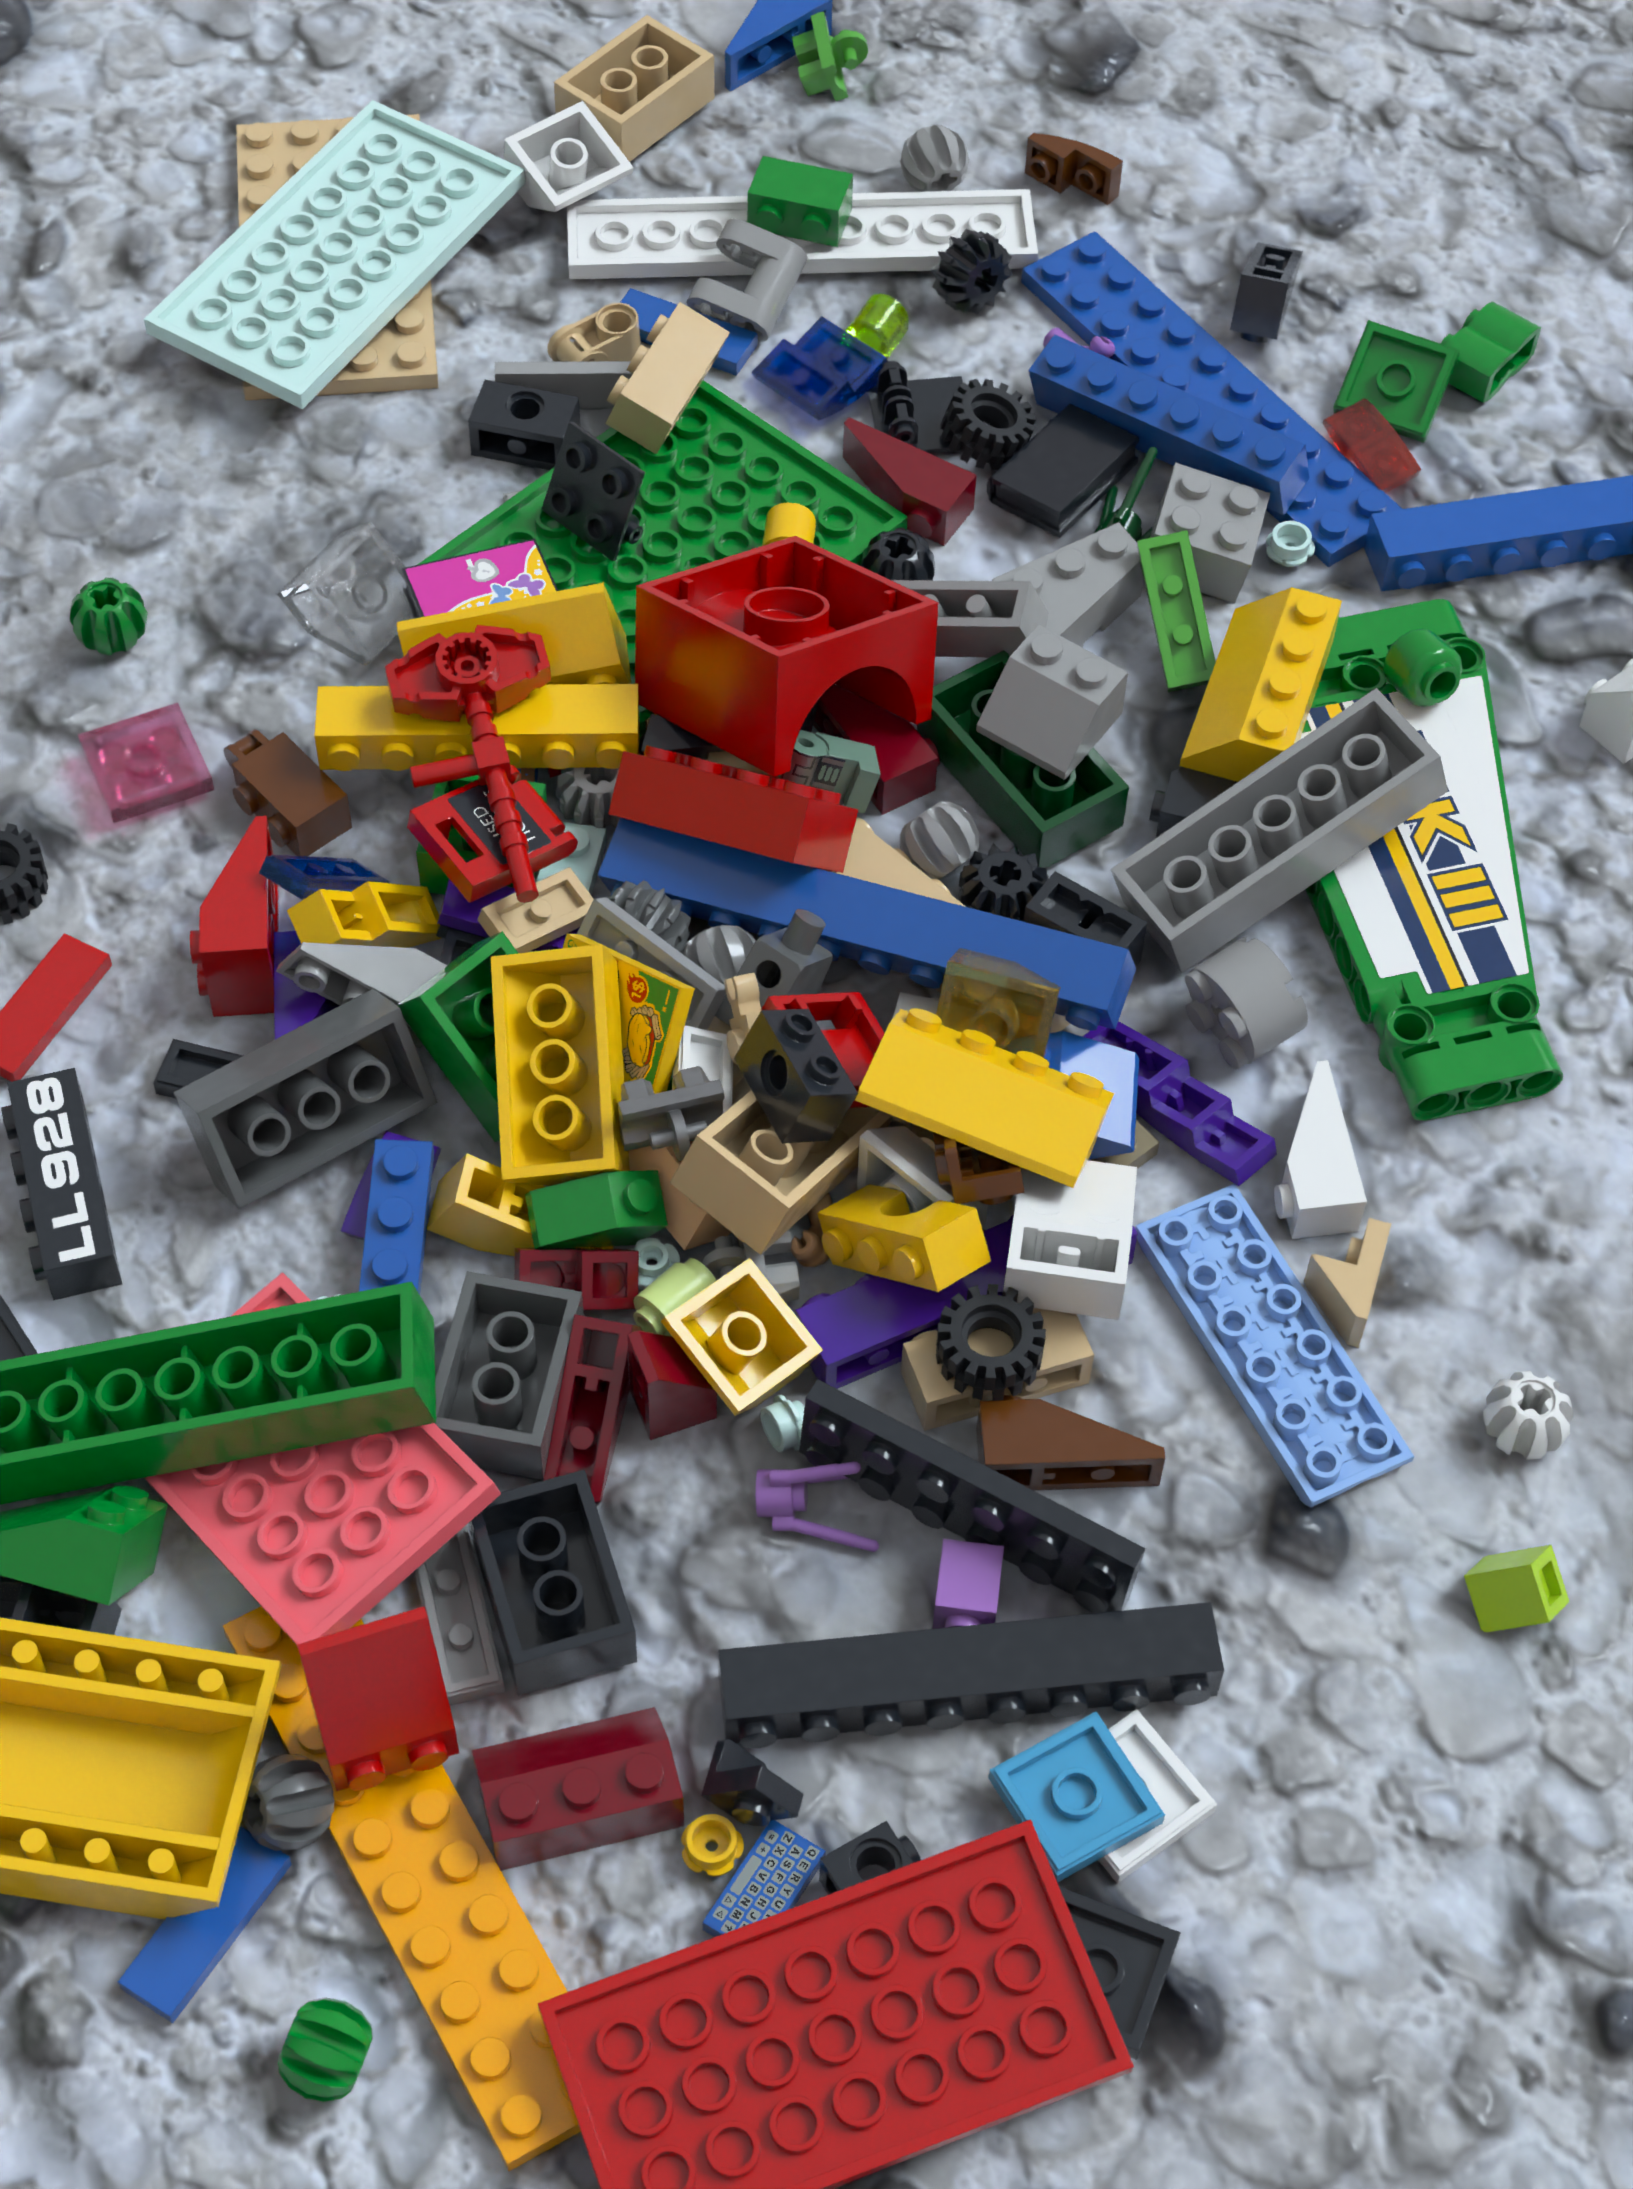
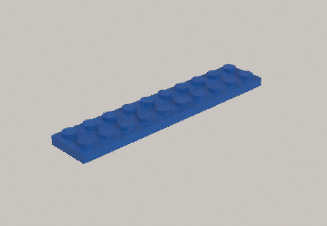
M1096 231L1022 268L1021 283L1089 346L1093 337H1106L1115 346V352L1110 359L1306 445L1309 480L1284 515L1268 508L1266 510L1280 523L1296 521L1308 527L1315 545L1314 555L1327 567L1334 565L1364 547L1371 514L1402 509Z

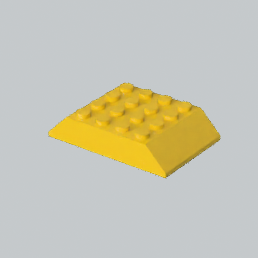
M0 1618V1894L162 1920L166 1919V1917L173 1918L219 1907L281 1671V1662L272 1659Z

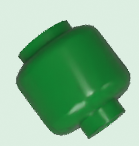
M1422 628L1407 632L1391 645L1385 657L1383 670L1386 680L1410 703L1425 707L1443 702L1455 693L1460 682L1462 662L1460 655L1433 631Z

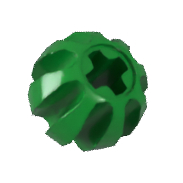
M105 577L101 581L88 582L81 588L80 593L73 598L70 608V622L75 636L86 648L97 650L102 655L112 656L113 653L119 651L127 652L137 644V639L141 638L145 633L147 611L141 595L131 585L120 583L115 578Z
M332 1998L308 2001L298 2009L278 2058L280 2076L290 2089L305 2099L328 2102L344 2098L353 2090L372 2043V2025L362 2011L346 2001Z

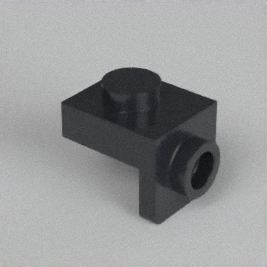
M730 1739L717 1741L701 1794L703 1798L742 1824L752 1826H766L769 1824V1821L797 1818L804 1795L768 1770L764 1762Z

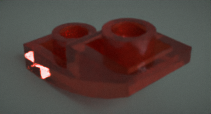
M1366 398L1333 414L1322 422L1339 452L1350 462L1354 461L1357 468L1379 490L1385 493L1417 477L1422 470L1394 428Z

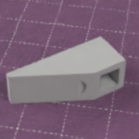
M302 942L278 965L276 972L293 980L301 989L318 993L340 1006L371 989H375L397 1005L448 965L416 948ZM406 1022L414 1045L421 1048L423 1046L422 1042Z

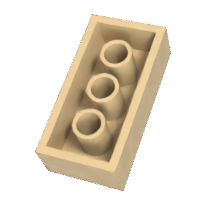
M751 1090L696 1136L671 1179L670 1184L687 1196L692 1203L701 1207L730 1230L740 1241L746 1243L761 1255L858 1167L860 1136L867 1129L888 1127L894 1116L872 1107L848 1109L829 1141L782 1144Z

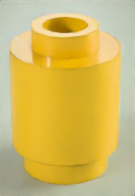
M781 503L772 507L766 516L762 546L793 536L814 544L816 529L814 514L805 506L797 503Z

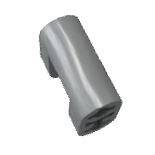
M729 219L716 242L717 248L728 258L755 271L744 292L710 278H699L688 297L687 305L694 311L758 333V341L760 342L767 341L808 259L807 254L801 247L788 239L746 221Z

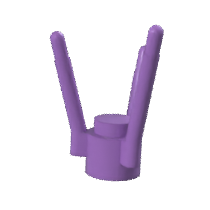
M858 1462L836 1463L795 1470H757L755 1493L757 1517H772L773 1531H794L875 1552L879 1548V1543L876 1540L795 1518L796 1511H807L808 1484L849 1479L844 1475L856 1474L861 1470V1465Z

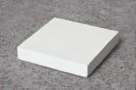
M1137 1709L1108 1730L1164 1812L1165 1818L1163 1824L1098 1860L1117 1884L1214 1814L1217 1803Z

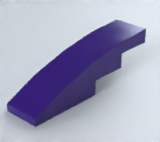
M1119 1021L1115 1030L1098 1025L1097 1030H1090L1083 1036L1136 1052L1139 1057L1136 1113L1193 1158L1235 1185L1240 1186L1277 1155L1275 1138L1234 1116L1231 1099L1191 1077L1188 1060Z

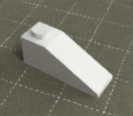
M1328 1060L1317 1061L1287 1160L1282 1184L1275 1185L1274 1188L1277 1215L1280 1219L1287 1218L1292 1239L1358 1232L1367 1204Z

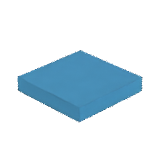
M1097 1711L989 1770L988 1779L1016 1823L1019 1824L1031 1819L1057 1883L1163 1824L1165 1818L1164 1812Z

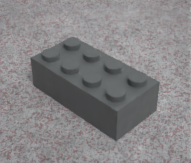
M375 989L367 991L174 1092L215 1187L238 1209L437 1103L400 1007Z

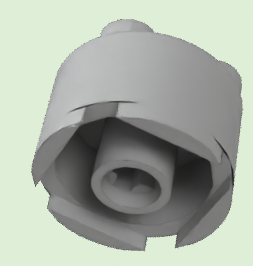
M1242 937L1189 971L1184 978L1192 1002L1185 1007L1190 1021L1201 1033H1205L1210 1029L1220 1040L1219 1049L1221 1054L1234 1069H1239L1245 1064L1252 1063L1307 1026L1308 1014L1302 995L1292 1000L1285 984L1293 980L1291 974L1278 956L1265 943L1256 938L1246 943V937Z

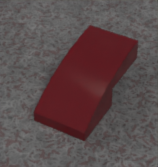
M515 1248L514 1280L581 1291L583 1310L635 1309L634 1297L638 1295V1250Z

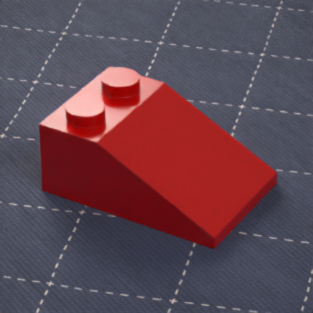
M255 816L200 906L199 930L190 931V954L192 964H197L199 995H209L213 1017L274 1013V932H279V881L267 816Z
M425 1606L297 1644L317 1726L336 1792L346 1788L352 1790L369 1789L382 1783L386 1776L410 1768L415 1771L430 1770L442 1765L449 1756L459 1753L455 1725Z

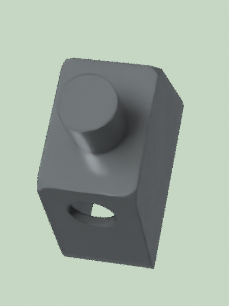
M797 909L788 927L759 937L751 948L736 976L755 973L759 987L761 1009L768 996L818 994L832 963L833 955L830 951L817 944L826 923L816 914L807 910ZM725 995L715 1017L730 1026L729 1019H733L734 1016L727 995Z

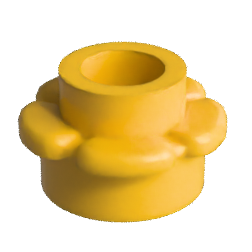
M706 1814L698 1817L685 1828L681 1836V1843L685 1846V1849L682 1851V1859L686 1866L696 1873L705 1871L711 1877L722 1876L733 1869L734 1860L740 1858L743 1853L744 1843L741 1833L736 1831L733 1824L721 1815ZM708 1842H715L718 1848L715 1851H708L705 1846Z

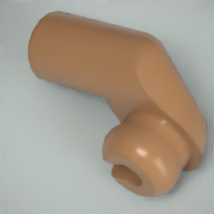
M830 1193L807 1212L811 1227L802 1232L803 1236L801 1239L794 1236L791 1241V1253L799 1264L804 1267H817L825 1264L829 1259L822 1245L823 1231L817 1213L833 1204Z

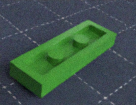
M1188 530L1138 540L1137 549L1167 691L1173 692L1207 685L1216 662Z

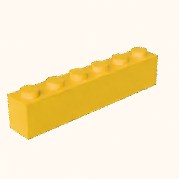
M545 684L541 688L532 690L527 698L499 714L492 710L494 716L492 722L497 727L499 737L503 736L510 765H514L516 768L565 769L604 767L607 769H617L620 767L623 751L639 754L638 684ZM318 686L314 737L320 770L390 769L402 771L409 769L411 766L473 754L472 738L470 735L471 726L468 725L465 714H462L460 722L425 719L419 714L405 715L394 712L388 686Z

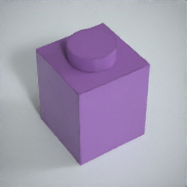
M943 1539L932 1629L995 1623L1004 1546Z

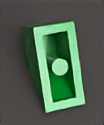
M658 1170L604 1172L532 1190L525 1194L534 1249L636 1245L639 1240L648 1238L668 1226Z

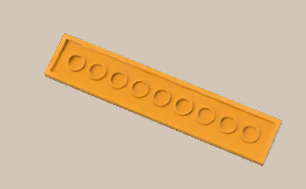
M261 1606L222 1625L225 1636L235 1654L281 1662L282 1667L268 1717L288 1754H300L319 1763L324 1773L328 1775L334 1795V1813L331 1816L330 1826L327 1829L508 2171H512L579 2133L580 2129L537 2004L568 1991L444 1767L440 1765L426 1771H415L410 1768L386 1776L382 1783L369 1789L352 1790L346 1788L336 1792L297 1645ZM362 1619L357 1621L351 1628L363 1625Z

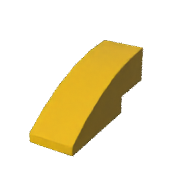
M367 881L351 892L319 889L287 910L301 943L408 948L441 939V937L436 936L439 925L437 923L439 913L428 888L423 886Z

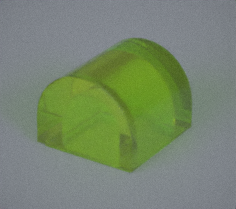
M872 295L845 331V344L888 359L908 331L909 317L907 311L899 301L889 295Z

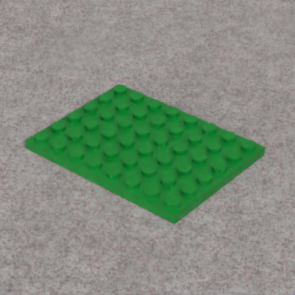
M703 380L657 454L612 427L596 437L645 472L632 514L639 518V525L643 527V534L634 544L629 542L621 544L615 561L607 558L541 510L554 468H552L419 564L536 539L558 591L604 583L626 634L631 684H635L636 585L761 547L767 513L772 507L781 503H797L808 508L816 518L814 545L861 566L863 551L868 547L870 540L882 531L890 532L895 528H904L907 531L908 517ZM640 705L639 738L646 733V720L651 714H655Z

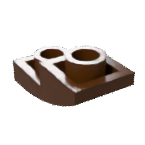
M1033 133L1028 137L1025 174L1059 194L1073 185L1106 205H1109L1119 196L1123 160L1096 147L1064 137Z

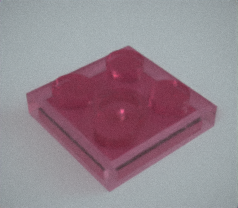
M178 702L78 734L81 750L113 823L214 791L212 776Z

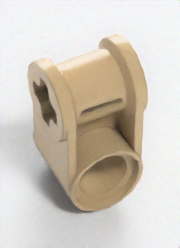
M624 303L605 305L599 311L557 330L548 343V355L555 362L631 361L641 345L638 314L633 307Z

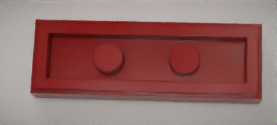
M65 933L60 937L0 1011L1 1077L11 1082L21 1080L111 968L112 962L108 953Z

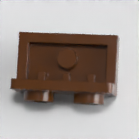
M933 1132L936 1151L934 1156L940 1186L951 1185L954 1203L963 1204L979 1201L982 1204L994 1205L1010 1200L1015 1194L1025 1193L1021 1167L957 1142L955 1139L952 1140Z

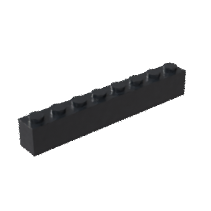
M1211 1602L718 1650V1676L725 1739L740 1743L741 1746L746 1748H763L774 1744L777 1739L802 1737L809 1742H824L836 1738L839 1733L865 1731L866 1734L872 1736H885L896 1733L902 1727L927 1725L935 1730H946L955 1728L964 1721L988 1718L993 1723L1007 1724L1019 1721L1025 1715L1049 1712L1055 1717L1067 1718L1080 1715L1089 1708L1112 1706L1114 1710L1128 1712L1141 1709L1150 1702L1174 1700L1178 1705H1195L1208 1700L1211 1696H1217L1224 1674Z

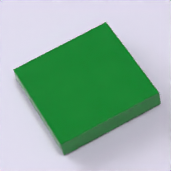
M1368 320L1333 406V413L1425 443L1458 360L1459 349Z

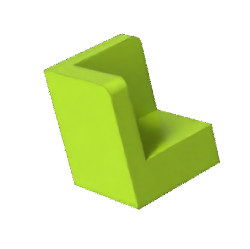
M1552 1544L1485 1556L1464 1575L1480 1628L1484 1632L1549 1623L1570 1602Z

